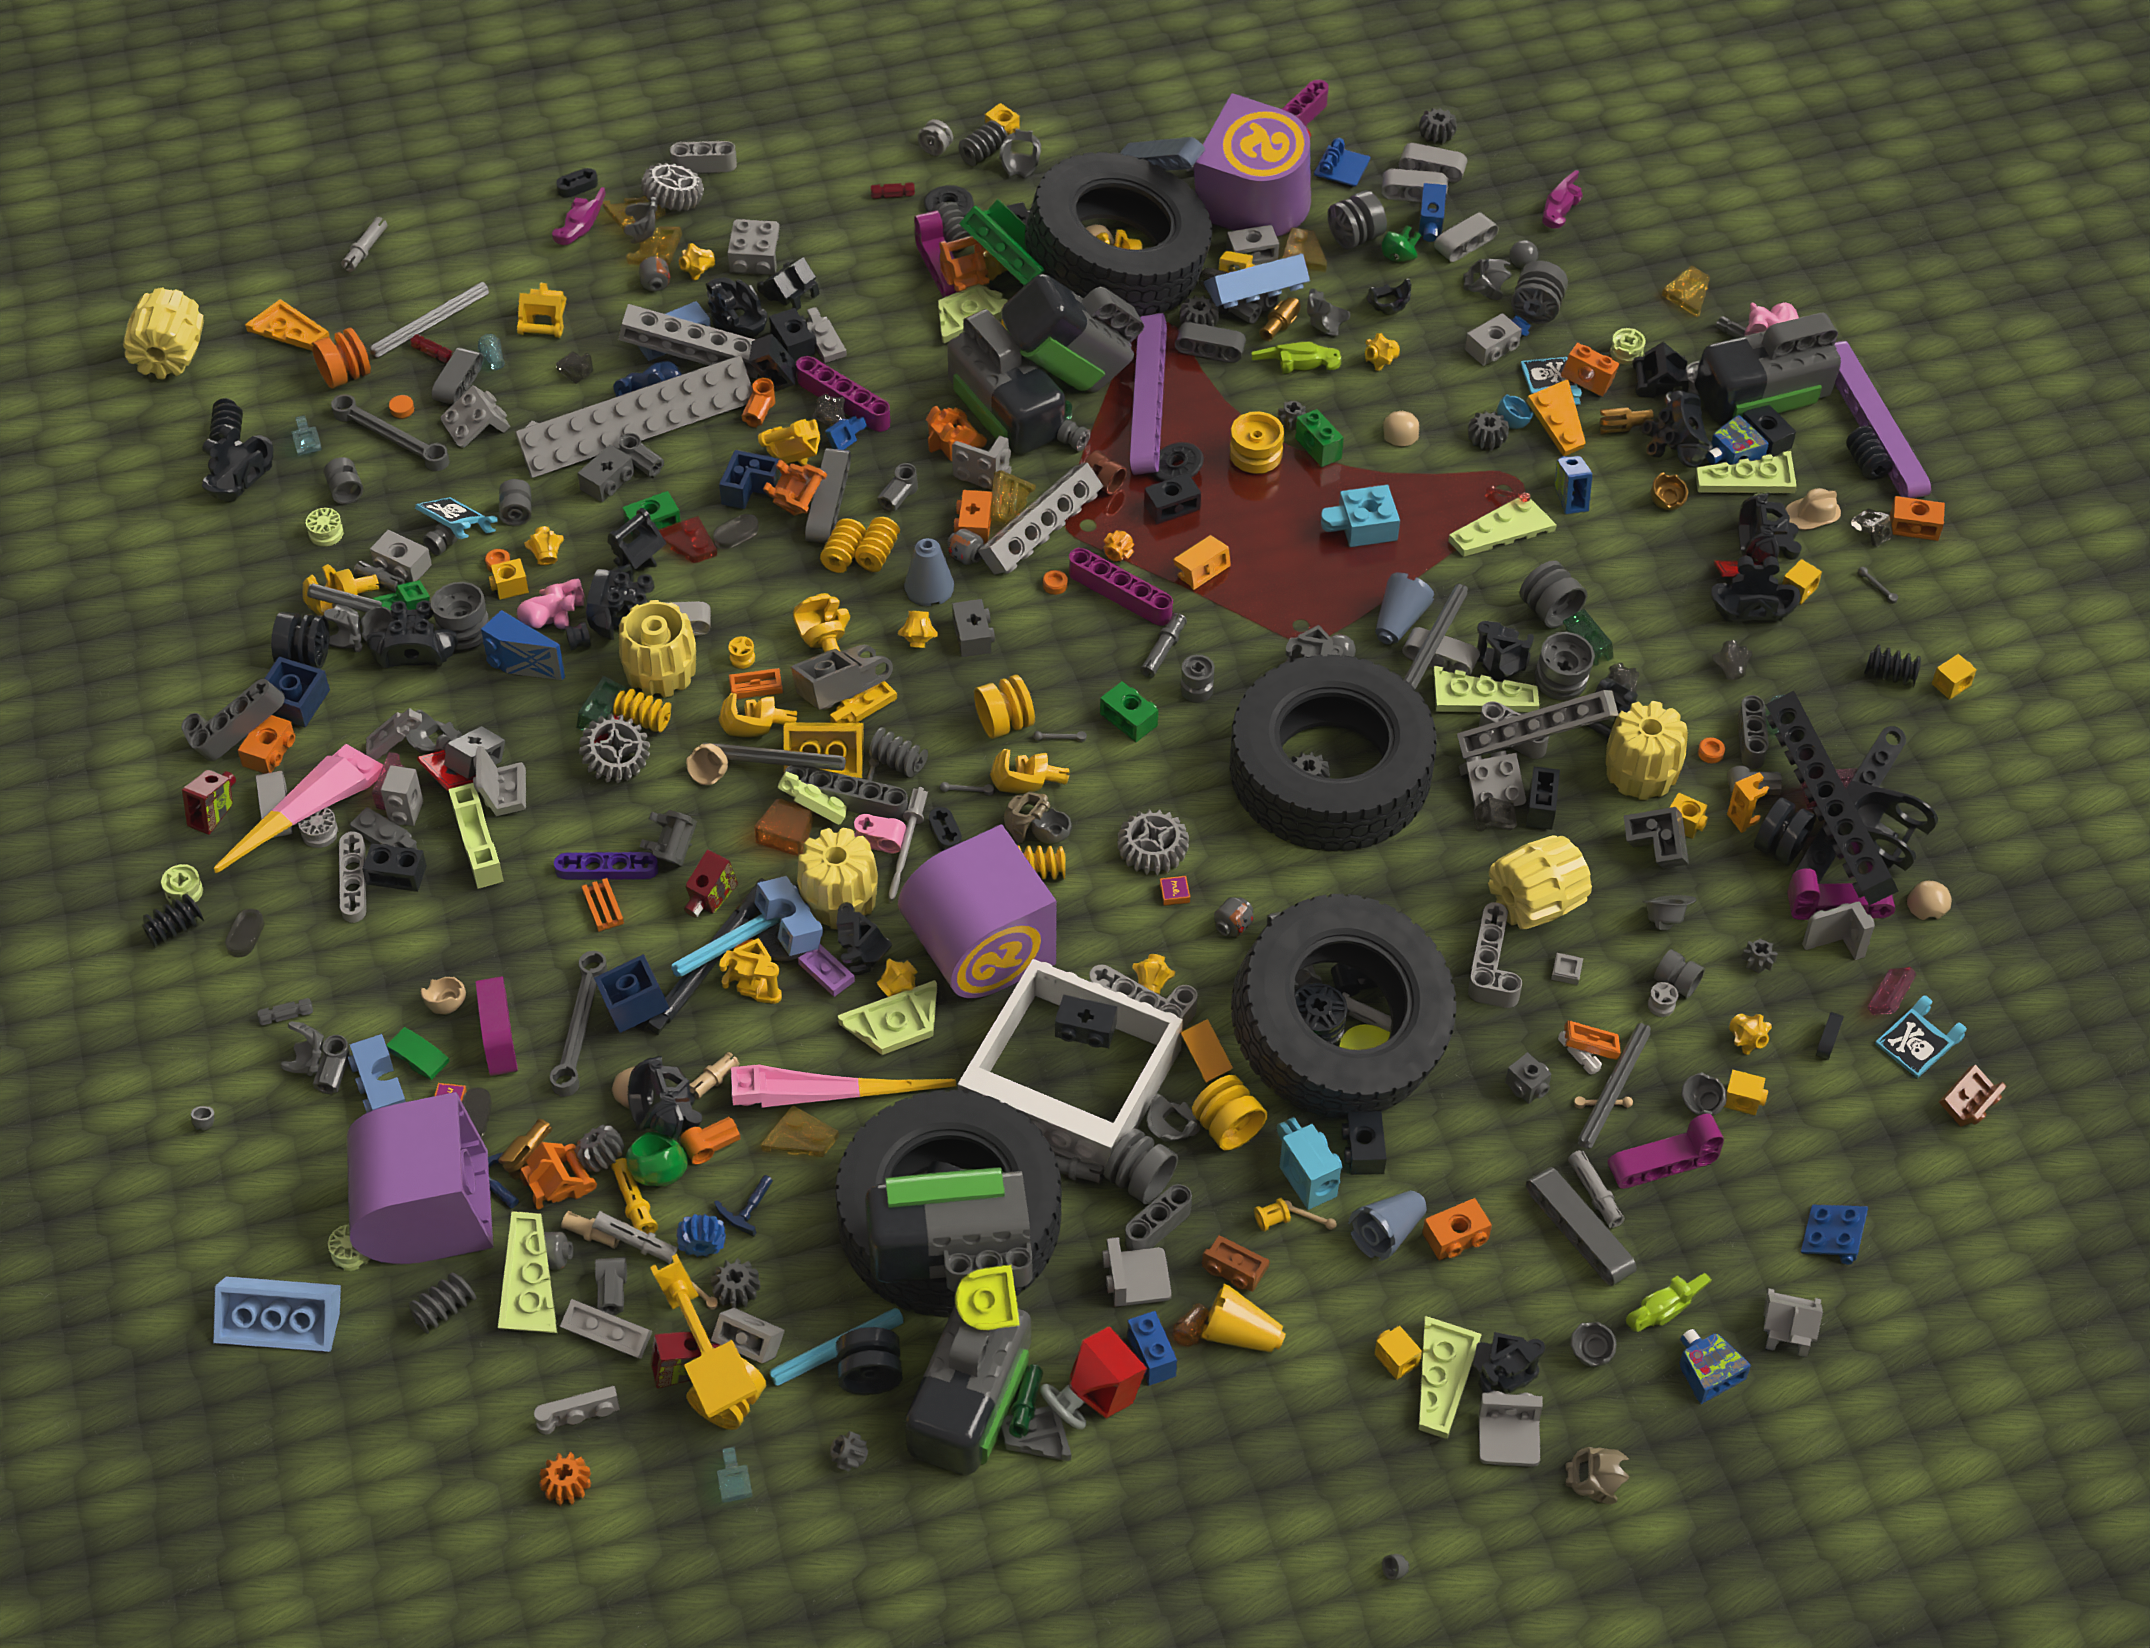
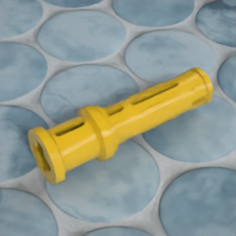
M626 1158L615 1160L616 1163H612L611 1166L627 1205L625 1208L627 1218L631 1219L634 1228L650 1234V1232L654 1234L658 1229L657 1222L650 1215L651 1207L649 1202L642 1198L637 1182L628 1171Z

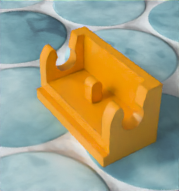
M1211 535L1173 559L1174 565L1182 570L1177 573L1178 577L1189 584L1192 589H1196L1231 566L1229 547Z
M1760 772L1735 782L1727 815L1741 833L1745 832L1746 828L1757 824L1761 817L1756 815L1751 818L1756 807L1757 798L1764 796L1769 788L1766 786L1758 789L1760 782L1764 778Z
M1208 1019L1180 1033L1205 1083L1233 1069Z

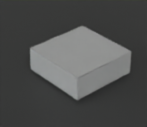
M1557 953L1551 980L1578 985L1584 958Z

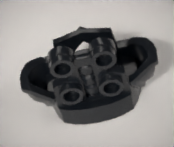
M726 277L714 278L706 283L711 320L716 329L747 338L756 337L765 329L768 314L764 309H761L760 300L752 285L748 286L740 279L735 282ZM741 309L745 313L738 317L734 310Z
M1684 391L1667 392L1664 400L1668 407L1660 411L1658 416L1660 422L1646 420L1642 424V433L1653 438V441L1647 445V453L1653 457L1660 458L1665 452V446L1669 445L1671 449H1678L1679 461L1684 466L1695 468L1701 464L1709 450L1713 447L1706 436L1701 417V399L1696 394Z
M225 424L219 432L222 438L220 441L208 439L203 444V452L212 458L208 462V469L211 475L209 474L203 479L202 487L217 499L235 502L245 489L247 490L264 473L272 468L273 445L268 438L261 435L252 436L244 444L240 441L234 442L238 436V429Z
M1770 492L1758 493L1744 500L1740 508L1738 520L1742 556L1756 558L1759 562H1763L1767 557L1778 558L1779 550H1784L1786 558L1791 560L1797 559L1802 549L1801 544L1794 541L1799 528L1796 524L1790 522V515H1788L1784 504L1768 502ZM1767 513H1772L1779 519L1777 521L1768 520Z
M1749 556L1739 558L1737 564L1739 574L1732 578L1731 585L1718 583L1711 588V597L1715 608L1726 621L1742 619L1782 622L1783 618L1787 617L1798 606L1801 597L1799 589L1795 586L1788 584L1778 585V579L1774 578L1773 575L1780 571L1779 562L1776 557L1772 556L1765 558L1763 565H1754L1753 559ZM1759 605L1761 606L1758 610H1752Z
M631 564L618 566L612 570L598 569L593 577L586 605L587 622L590 628L600 636L614 640V629H619L622 618L628 615L615 617L616 612L626 609L630 613V608L635 605L648 603L645 594L652 592L655 588L652 576L643 574L638 577L637 582H633Z
M426 600L418 602L416 610H408L404 602H394L391 605V615L394 621L387 626V633L372 632L367 635V645L373 658L385 669L400 665L428 664L442 667V663L446 662L453 655L458 643L457 635L452 630L434 631V624L429 623L427 620L433 617L431 603ZM413 650H417L419 652V654L416 656L408 655Z
M662 1056L645 1059L633 1068L628 1083V1103L637 1129L639 1131H657L662 1135L678 1139L682 1126L686 1130L699 1127L702 1122V1115L692 1110L695 1095L690 1092V1080L684 1076L680 1068L662 1066ZM664 1079H669L678 1084V1086L667 1087Z

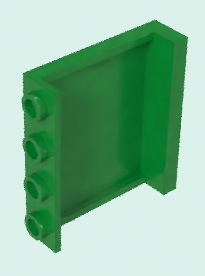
M996 199L986 211L973 206L959 223L1023 285H1026L1033 277L1042 274L1045 270L1026 252V224L999 199Z

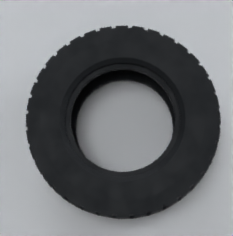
M1084 153L1082 156L1079 154L1070 157V159L1066 158L1060 161L1042 177L1036 189L1025 228L1026 252L1045 269L1042 274L1049 275L1076 295L1085 298L1092 290L1104 287L1132 305L1140 317V315L1146 316L1166 312L1167 309L1170 310L1181 304L1191 294L1198 282L1211 244L1212 224L1208 210L1205 209L1203 201L1198 199L1197 193L1190 189L1189 185L1182 179L1179 180L1178 176L1170 171L1167 172L1165 168L1157 164L1154 165L1150 161L1140 160L1130 155L1123 156L1120 153ZM1094 218H1107L1127 223L1148 236L1155 247L1131 250L1112 246L1093 236L1081 222Z
M1327 654L1324 657L1323 655H1314L1307 659L1306 657L1294 659L1293 662L1283 663L1277 669L1273 668L1266 672L1264 677L1261 676L1257 679L1252 687L1250 686L1237 707L1232 724L1230 746V775L1234 791L1246 812H1249V815L1257 823H1261V827L1270 833L1274 832L1275 836L1280 839L1291 841L1292 844L1301 847L1305 845L1307 848L1315 850L1322 848L1325 851H1338V849L1348 851L1355 850L1356 847L1360 849L1369 847L1373 843L1378 844L1387 840L1389 836L1393 837L1399 833L1402 827L1405 828L1413 821V818L1417 816L1424 805L1431 787L1436 755L1437 738L1435 724L1427 704H1425L1421 695L1415 692V688L1407 681L1404 682L1403 678L1395 672H1389V669L1384 666L1374 665V662L1365 659L1358 660L1357 657L1346 655L1340 657V655ZM1318 726H1338L1365 736L1377 747L1383 759L1374 768L1361 775L1343 779L1319 777L1299 768L1288 758L1282 747L1291 737L1303 730Z
M1330 894L1328 897L1321 895L1313 897L1311 900L1306 899L1281 912L1267 924L1246 954L1235 977L1231 997V1017L1233 1027H1236L1234 1034L1237 1043L1241 1044L1240 1050L1245 1060H1249V1066L1256 1076L1260 1075V1080L1269 1089L1273 1088L1275 1090L1274 1093L1282 1099L1290 1100V1104L1300 1109L1307 1108L1308 1112L1318 1115L1324 1113L1327 1117L1339 1118L1342 1116L1347 1118L1348 1112L1384 1111L1407 1098L1424 1081L1437 1065L1450 1042L1455 1024L1456 1001L1454 1000L1456 994L1454 984H1451L1452 976L1449 968L1445 967L1446 961L1440 951L1436 950V944L1430 936L1426 937L1425 931L1417 923L1413 924L1411 922L1412 919L1402 912H1396L1395 908L1385 903L1383 905L1379 904L1377 900L1368 897L1362 899V896L1351 894L1344 896V894ZM1326 962L1348 965L1363 972L1375 982L1387 1000L1391 1013V1031L1388 1041L1370 1049L1351 1050L1335 1046L1323 1040L1309 1028L1298 1010L1294 995L1296 974L1308 966Z
M939 1090L931 1091V1094L924 1092L912 1095L911 1099L904 1098L895 1102L894 1106L889 1105L879 1111L878 1116L874 1115L864 1124V1128L861 1127L847 1146L838 1169L835 1187L840 1240L847 1259L860 1279L876 1294L880 1293L881 1298L891 1304L895 1302L897 1307L908 1311L912 1309L915 1313L927 1316L930 1313L934 1314V1317H948L951 1314L955 1305L956 1292L951 1291L947 1287L946 1277L893 1283L879 1282L874 1278L870 1267L865 1197L867 1191L872 1186L886 1184L885 1178L917 1175L928 1170L932 1161H940L973 1170L1001 1168L1002 1173L1022 1171L1030 1225L1032 1280L1026 1286L1015 1288V1295L1021 1294L1022 1289L1025 1291L1035 1281V1277H1039L1045 1269L1046 1263L1048 1264L1055 1250L1061 1227L1062 1189L1059 1166L1046 1137H1043L1040 1129L1034 1123L1031 1124V1120L1022 1112L1017 1113L1016 1108L1005 1102L1002 1104L999 1099L988 1095L983 1097L980 1093L970 1091L964 1093L963 1090H950V1092Z

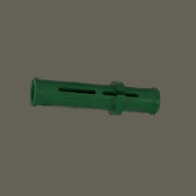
M1035 1364L1026 1367L1018 1399L1012 1406L1011 1413L1013 1417L1009 1426V1433L1015 1438H1022V1435L1025 1437L1028 1434L1029 1423L1035 1416L1036 1408L1034 1404L1043 1377L1042 1368Z

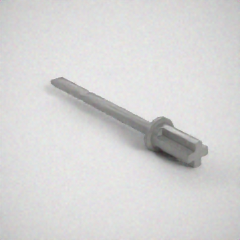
M922 787L918 789L913 788L907 811L903 813V818L908 824L896 864V873L889 890L888 899L890 903L893 902L898 891L900 874L905 865L915 824H920L924 820L922 813L928 792L923 791L924 788Z

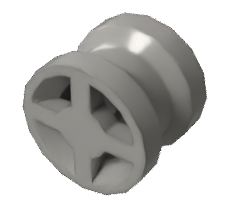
M1666 982L1655 984L1651 989L1648 1000L1649 1010L1659 1017L1671 1015L1674 1012L1678 999L1677 989L1672 984Z

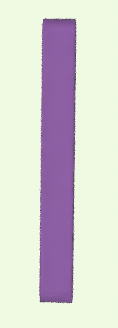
M1163 313L1140 316L1144 329L1137 339L1130 465L1133 475L1159 471L1167 333L1166 320Z
M1847 341L1836 342L1835 346L1841 358V366L1835 385L1859 426L1871 427L1885 453L1889 456V460L1893 463V469L1888 475L1900 496L1914 499L1930 495L1931 484L1928 476Z

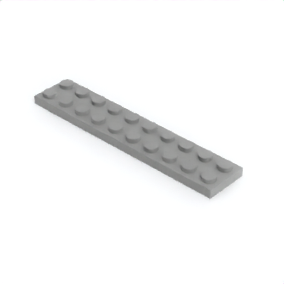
M739 355L517 430L515 434L530 477L533 478L595 457L609 444L618 449L619 439L626 433L637 434L641 440L746 405L753 390L742 356Z

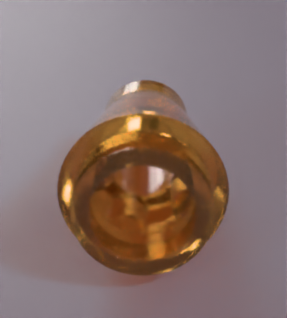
M1194 1304L1192 1309L1174 1324L1172 1335L1176 1342L1190 1347L1199 1341L1205 1320L1209 1315L1208 1309L1202 1304Z

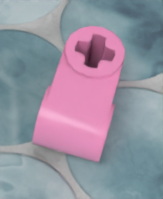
M870 814L859 815L854 821V828L856 830L854 837L865 835V839L870 843L871 849L891 854L900 851L906 826L902 821L894 818L888 819L872 816Z

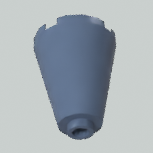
M928 538L920 540L915 545L904 582L908 598L922 606H931V603L936 602L942 604L951 597L954 591V581L941 547L936 540Z
M1397 572L1389 577L1375 630L1381 642L1385 644L1397 643L1433 603L1434 591L1421 579L1416 577L1413 581L1407 578L1408 574Z
M1410 1190L1356 1209L1349 1218V1224L1353 1222L1354 1231L1351 1232L1353 1240L1370 1258L1377 1256L1380 1257V1261L1391 1257L1425 1215L1427 1208L1424 1197Z

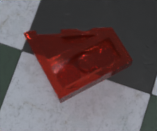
M698 516L659 529L666 543L671 545V550L684 555L686 559L694 564L718 556L717 549Z

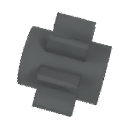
M1289 401L1284 403V409L1278 408V418L1284 428L1291 431L1296 430L1297 417L1306 414V406H1302L1297 401Z
M1760 938L1754 943L1749 941L1746 950L1742 954V959L1748 960L1746 968H1750L1758 973L1765 969L1771 971L1778 953L1772 952L1773 944H1769Z
M850 1431L847 1433V1436L840 1434V1436L834 1439L830 1448V1454L833 1457L832 1461L838 1463V1468L850 1471L851 1467L858 1468L867 1458L868 1449L865 1445L866 1441L861 1440V1435Z

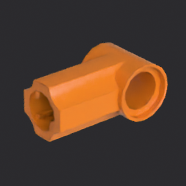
M767 378L757 379L752 385L753 392L742 414V421L746 422L748 426L757 428V426L762 425L768 410L775 405L774 385Z
M727 1117L704 1129L700 1127L690 1128L680 1136L679 1141L692 1163L699 1165L712 1158L715 1151L740 1140V1133L733 1119Z

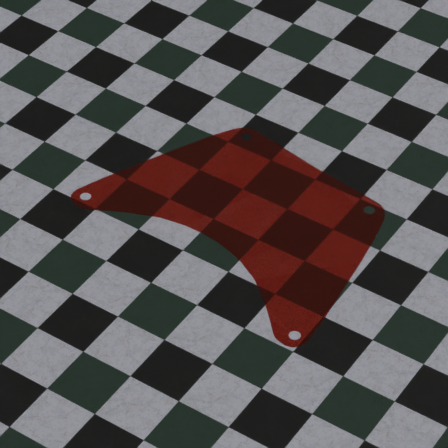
M1166 322L1167 333L1160 450L1168 445L1179 442L1194 444L1201 450L1204 458L1203 465L1200 471L1192 477L1201 491V509L1156 524L1144 506V488L1161 483L1162 481L1158 480L1153 473L1133 475L1130 465L1137 336L1131 342V350L1134 353L1133 359L1113 377L1079 465L1083 464L1094 451H1100L1111 458V461H1116L1127 469L1126 479L1120 489L1114 494L1109 495L1101 489L1096 492L1098 496L1091 502L1084 503L1081 506L1082 510L1078 514L1068 517L1065 520V526L1067 531L1075 538L1103 551V547L1106 544L1103 540L1109 533L1114 534L1115 531L1128 533L1134 543V546L1131 548L1134 552L1128 560L1125 558L1123 560L1179 584L1286 638H1297L1298 635L1304 633L1294 630L1292 626L1293 622L1298 619H1304L1310 624L1308 630L1320 625L1330 636L1382 603L1387 581L1391 574L1396 572L1408 574L1407 578L1414 581L1416 577H1420L1456 550L1448 541L1450 534L1524 495L1525 488L1517 477L1501 471L1440 474L1384 473L1345 466L1335 462L1321 467L1309 453L1296 449L1284 442L1282 444L1283 454L1281 461L1273 470L1265 473L1243 471L1234 465L1230 459L1229 452L1232 424L1242 414L1225 401L1203 372L1194 355L1184 354L1176 349L1175 342L1179 329ZM1177 460L1172 465L1178 466L1182 464L1183 460ZM1382 485L1389 486L1400 519L1397 541L1350 547L1345 530L1326 532L1321 527L1323 509L1339 506L1340 491ZM1499 485H1508L1511 487L1512 493L1507 497H1502L1496 493L1495 489ZM1090 519L1096 522L1097 527L1094 531L1086 532L1080 528V523L1083 520ZM1211 535L1229 547L1231 566L1196 589H1192L1189 584L1178 577L1177 573L1182 570L1174 565L1173 559Z

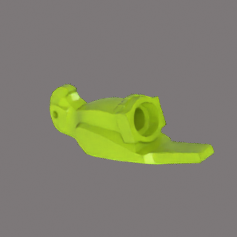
M1312 342L1277 345L1252 352V360L1273 358L1280 360L1282 374L1289 373L1294 369L1310 370L1320 365L1327 366V370H1335L1341 365L1339 350L1316 345Z
M1703 1273L1691 1282L1686 1283L1685 1280L1677 1275L1671 1279L1669 1287L1656 1291L1644 1298L1641 1302V1307L1627 1315L1626 1324L1635 1332L1641 1331L1648 1326L1666 1324L1691 1303V1299L1711 1282L1710 1277Z

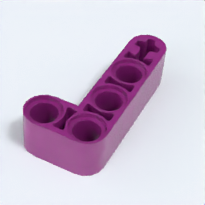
M1313 80L1285 105L1282 110L1296 116L1306 127L1327 106L1329 85L1323 80Z
M937 210L916 215L914 217V230L918 251L942 297L945 298L957 291H955L953 284L948 285L940 270L941 251L939 243L945 241L941 216ZM949 252L951 259H955L953 254Z
M1807 868L1793 873L1787 891L1791 915L1797 920H1809L1818 911H1828L1842 904H1852L1860 901L1867 915H1871L1872 918H1886L1894 914L1895 905L1893 895L1869 906L1865 897H1858L1852 885L1853 883L1818 884L1816 872Z
M503 976L475 981L482 1039L490 1076L517 1072V1060L512 1040Z
M1702 1114L1690 1122L1687 1133L1620 1151L1612 1155L1608 1159L1607 1164L1618 1186L1623 1189L1713 1163L1720 1156L1724 1137L1711 1114Z

